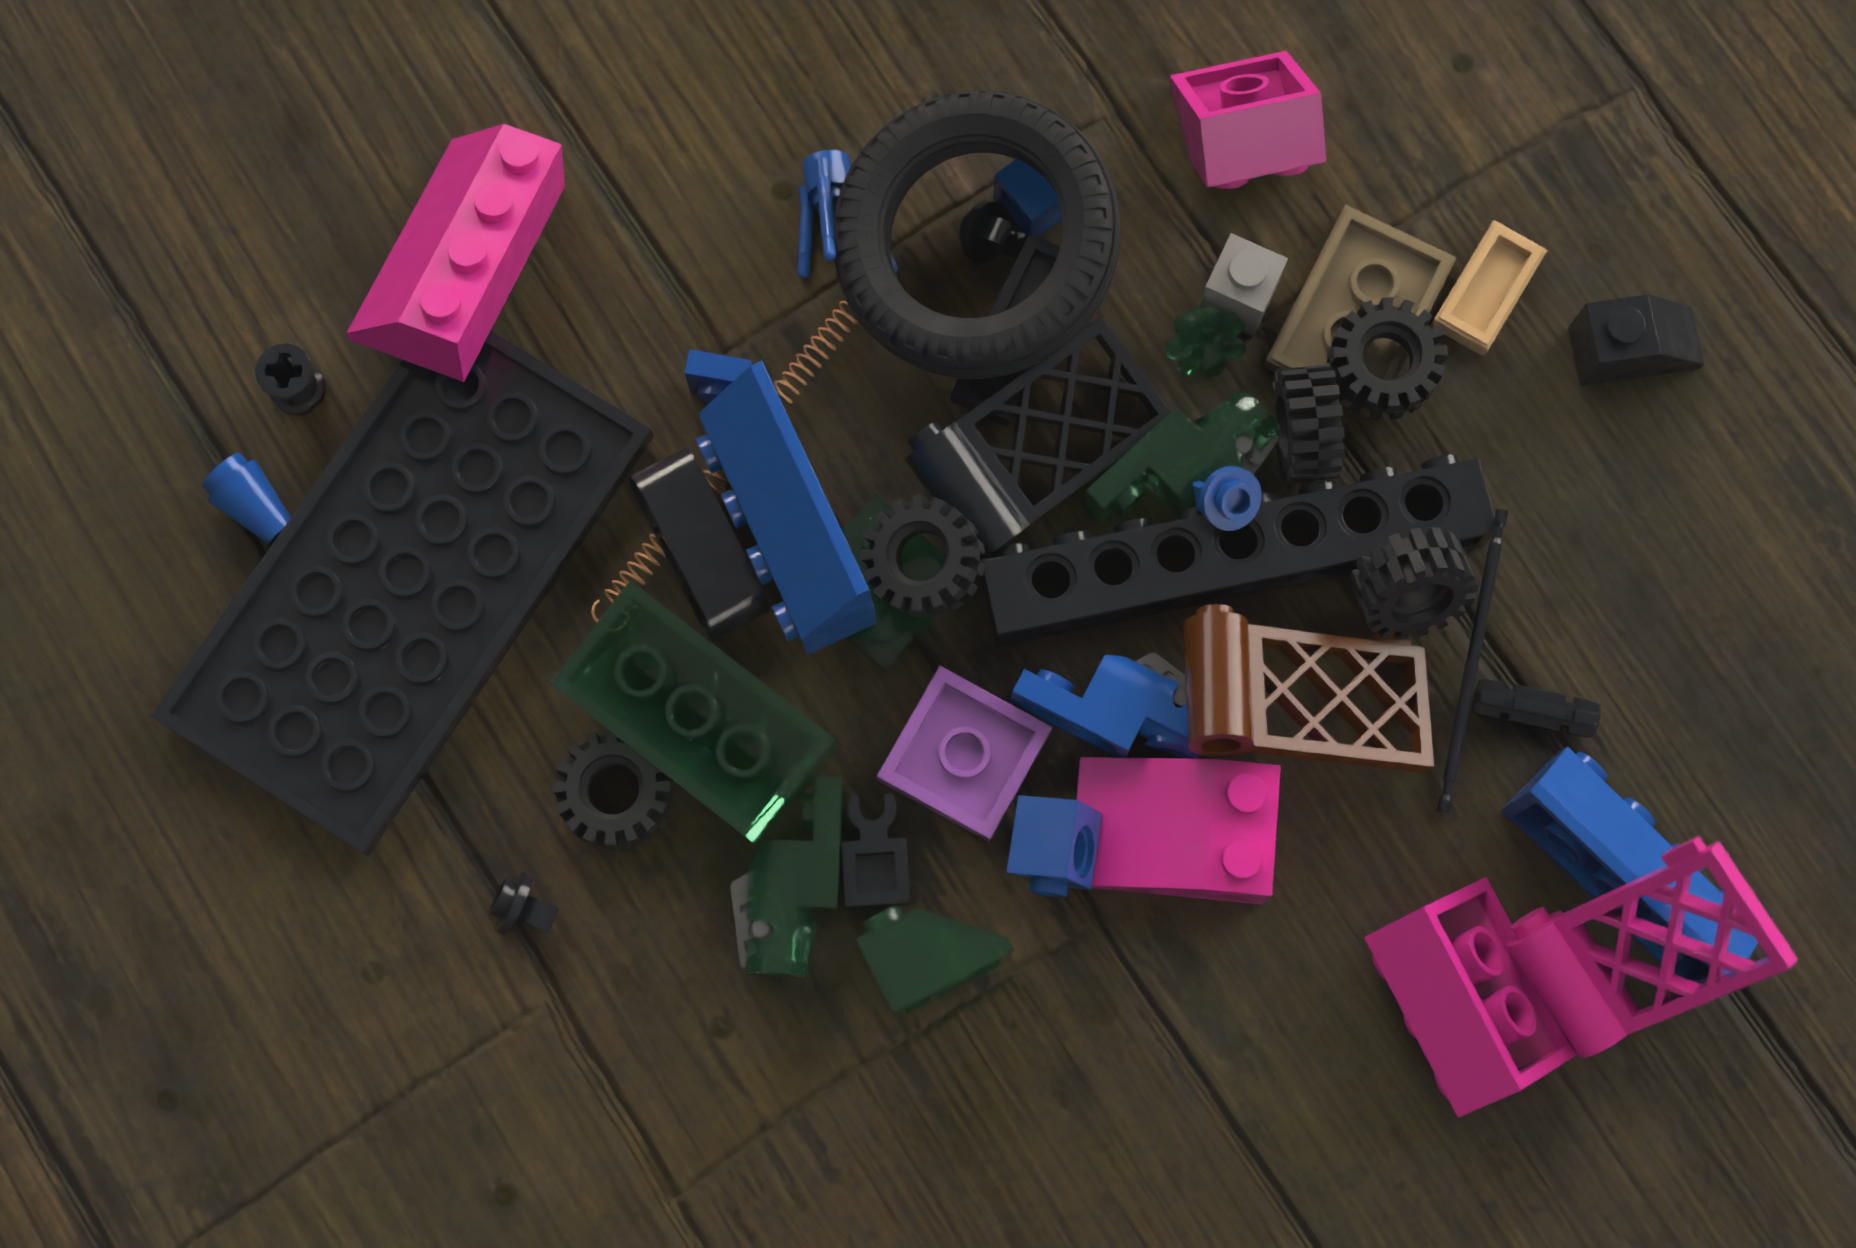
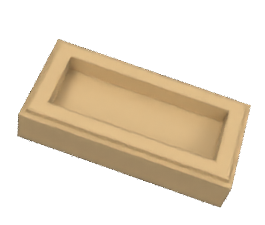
M1493 220L1430 327L1435 328L1440 325L1444 335L1484 357L1545 256L1547 249Z

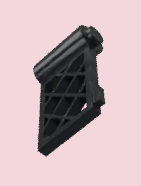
M1101 317L1094 323L1089 322L1061 350L1032 366L945 429L938 420L926 426L907 441L914 452L904 460L933 500L935 497L945 501L951 507L956 508L975 526L979 532L976 535L977 539L984 545L985 554L980 555L981 561L1173 420L1175 416L1108 323ZM1094 338L1097 339L1110 357L1108 379L1076 374L1079 349ZM1067 358L1066 372L1052 369ZM1120 372L1128 383L1119 382ZM1038 378L1064 383L1060 415L1028 409L1031 383ZM1075 385L1106 390L1102 422L1071 417ZM1020 392L1017 407L1003 404ZM1117 393L1138 396L1153 418L1139 429L1114 425ZM990 413L1015 417L1012 450L989 446L974 424ZM1026 420L1058 425L1054 458L1022 452ZM1069 428L1101 433L1097 460L1091 464L1065 460ZM1112 435L1125 438L1110 449ZM999 459L1010 461L1009 472ZM1020 463L1053 468L1050 493L1034 506L1017 485ZM1063 470L1078 473L1062 485Z

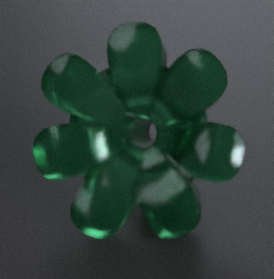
M1208 306L1204 309L1199 307L1193 308L1187 313L1177 316L1174 320L1177 335L1166 341V356L1171 361L1177 360V370L1183 375H1192L1199 368V365L1202 364L1208 377H1215L1225 370L1223 356L1232 360H1239L1246 352V346L1236 337V335L1244 330L1242 320L1234 312L1223 315L1219 308L1215 306Z

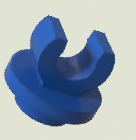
M1225 466L1213 472L1205 483L1202 481L1192 483L1196 509L1202 512L1204 518L1211 525L1226 531L1240 529L1247 525L1259 510L1262 499L1261 486L1257 478L1244 468Z

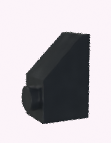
M1647 294L1586 303L1568 327L1580 386L1700 369L1705 365L1692 307Z

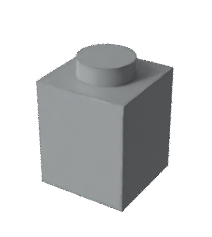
M1231 233L1205 286L1198 312L1254 337L1277 288L1288 258Z

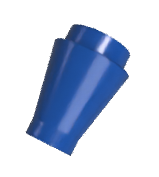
M235 453L220 463L202 483L203 489L210 495L208 499L209 504L258 536L268 547H271L292 517L257 461H247L241 453Z

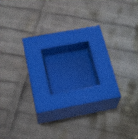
M689 349L684 372L689 391L697 393V398L701 401L711 403L752 365V361Z

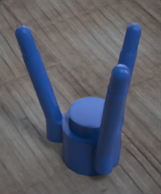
M839 150L818 151L806 157L802 162L805 185L799 188L801 218L797 271L801 279H806L810 274L815 211L820 214L824 258L828 261L836 258L833 214L835 213L841 187L851 168L850 157L845 152ZM892 255L895 272H897L898 267Z

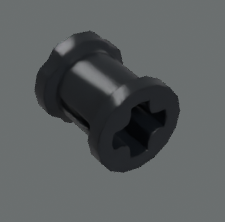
M287 343L278 344L265 350L259 357L255 368L256 380L261 389L270 396L271 400L279 406L282 412L293 416L307 415L314 407L322 403L326 392L325 380L315 370L310 358L301 348ZM299 372L301 377H293V374ZM281 383H289L288 388H283Z

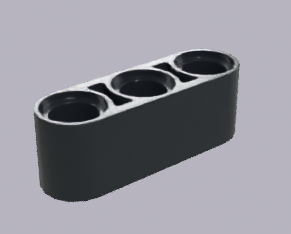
M688 448L681 449L629 475L628 479L634 496L700 625L712 641L770 612L769 603L761 584L699 463Z

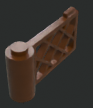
M1222 604L1200 607L1196 610V615L1185 620L1183 635L1187 734L1190 751L1208 757L1235 756L1248 752L1426 773L1434 767L1425 647L1412 646L1411 635H1409L1408 639L1397 640L1396 633H1394L1387 639L1380 637L1377 631L1371 635V640L1252 625L1248 624L1245 617L1235 613L1232 607ZM1262 646L1279 648L1297 667L1283 683L1263 663ZM1306 652H1313V654L1309 656ZM1323 654L1338 656L1356 675L1342 690L1315 663ZM1364 659L1372 661L1368 664ZM1382 661L1405 664L1407 690L1400 697L1374 671ZM1302 674L1329 701L1314 717L1287 689ZM1361 681L1387 708L1373 723L1347 697ZM1265 690L1270 694L1266 699ZM1274 701L1301 728L1292 738L1267 735L1266 708ZM1333 708L1360 735L1351 745L1337 743L1319 724ZM1392 715L1411 734L1412 752L1396 750L1378 731ZM1308 735L1312 740H1306L1302 738ZM1365 742H1367L1370 745V747H1365L1362 745Z

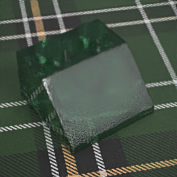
M899 906L889 908L863 923L865 935L856 939L859 953L894 1021L1008 963L1014 952L1008 937L918 908L903 915Z

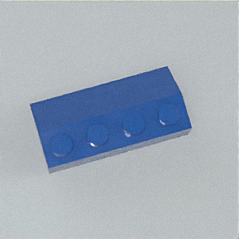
M763 361L757 362L749 366L698 414L706 435L695 440L710 473L713 474L723 470L731 487V490L720 495L735 528L738 529L748 525L757 545L747 549L746 552L761 585L774 581L783 602L772 606V609L787 642L799 637L807 655L877 624V619L868 585Z
M1566 747L1554 755L1500 811L1592 899L1666 866L1661 856L1667 850L1680 844L1674 843L1671 845L1653 828L1656 822L1646 808L1632 798L1626 797L1623 800L1606 784L1607 774L1593 758L1583 752L1575 754L1569 747ZM1704 868L1692 873L1689 894L1722 905L1724 891L1720 892L1701 874ZM1676 881L1668 884V886L1675 888ZM1644 895L1639 897L1636 917L1668 929L1672 905ZM1623 905L1615 909L1623 911ZM1685 911L1681 934L1714 946L1718 923ZM1731 928L1727 952L1749 959L1758 942L1754 936ZM1633 934L1632 938L1661 965L1665 946ZM1678 952L1674 974L1699 984L1706 983L1710 964ZM1723 970V975L1730 973L1728 970Z

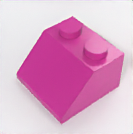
M1287 51L1170 76L1171 89L1191 163L1207 188H1237L1246 184L1250 178L1269 174L1279 176L1297 175L1304 172L1310 165L1327 162L1321 92Z

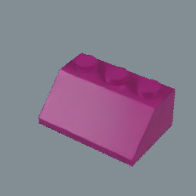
M1487 877L1428 904L1364 937L1372 952L1373 962L1378 973L1387 981L1403 1012L1404 1022L1408 1031L1418 1040L1434 1071L1435 1081L1440 1092L1449 1100L1458 1118L1521 1091L1578 1055L1507 948V943L1515 936L1510 928L1512 923Z

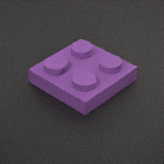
M939 666L879 771L877 780L990 842L1049 737L1052 727L946 668Z

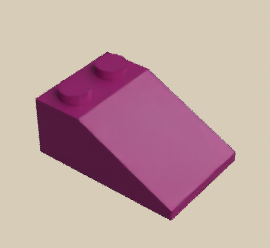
M1080 757L1076 800L1102 813L1092 888L1262 905L1272 896L1281 765L1220 759Z

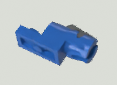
M1149 653L1137 661L1123 656L1104 655L1082 698L1072 693L1074 689L1072 683L1044 669H1040L1038 675L1024 669L1012 691L1011 705L1115 758L1126 757L1137 734L1146 738L1144 745L1185 759H1198L1200 756L1190 751L1188 747L1185 674L1156 653Z

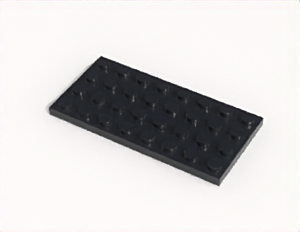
M490 331L464 382L402 360L151 717L361 853L369 856L653 439L652 429Z

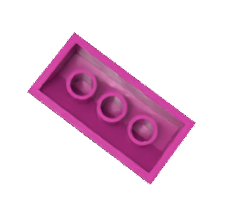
M506 124L452 139L346 333L348 340L464 382L565 188L562 144Z

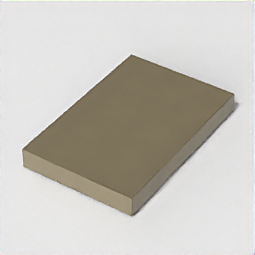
M1345 204L1263 367L1275 373L1277 369L1330 365V363H1326L1327 353L1338 328L1352 310L1357 313L1360 305L1369 300H1372L1375 307L1378 306L1382 297H1393V306L1400 308L1405 299L1415 303L1411 310L1415 315L1419 316L1424 309L1430 312L1457 257ZM1386 338L1371 341L1363 350V361L1366 368L1372 375L1382 380H1396L1408 356L1407 351L1401 344ZM1348 397L1341 402L1338 399L1339 404L1348 409L1353 402ZM1362 408L1359 414L1369 418L1371 411Z

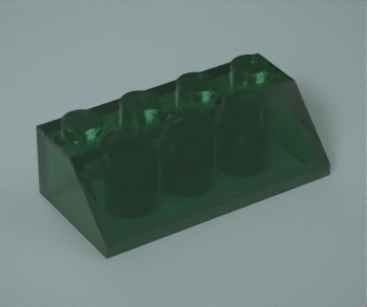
M631 580L550 682L553 687L754 844L806 793L842 746L829 733Z

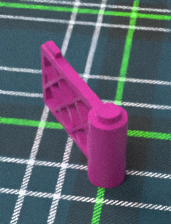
M1697 836L1667 850L1661 856L1666 866L1567 912L1557 911L1548 914L1544 907H1540L1524 915L1511 925L1510 928L1515 936L1507 943V948L1580 1058H1587L1598 1054L1633 1032L1786 971L1798 960L1719 841L1706 847L1700 837ZM1705 867L1709 868L1724 891L1722 905L1689 894L1692 873ZM1676 881L1675 888L1668 886V884ZM1645 895L1672 905L1668 929L1636 917L1639 897ZM1623 905V911L1615 909ZM1685 911L1718 923L1714 946L1681 934ZM1595 919L1618 928L1619 935L1616 951L1596 944L1583 923ZM1731 928L1754 936L1767 957L1754 962L1727 952ZM1633 934L1665 946L1661 969L1629 957ZM1678 952L1710 964L1706 983L1699 984L1674 974ZM1723 970H1728L1730 973L1723 975ZM1626 974L1657 986L1655 1003L1641 1010L1624 986ZM1671 992L1677 994V995H1674V996L1670 997V993H1671Z

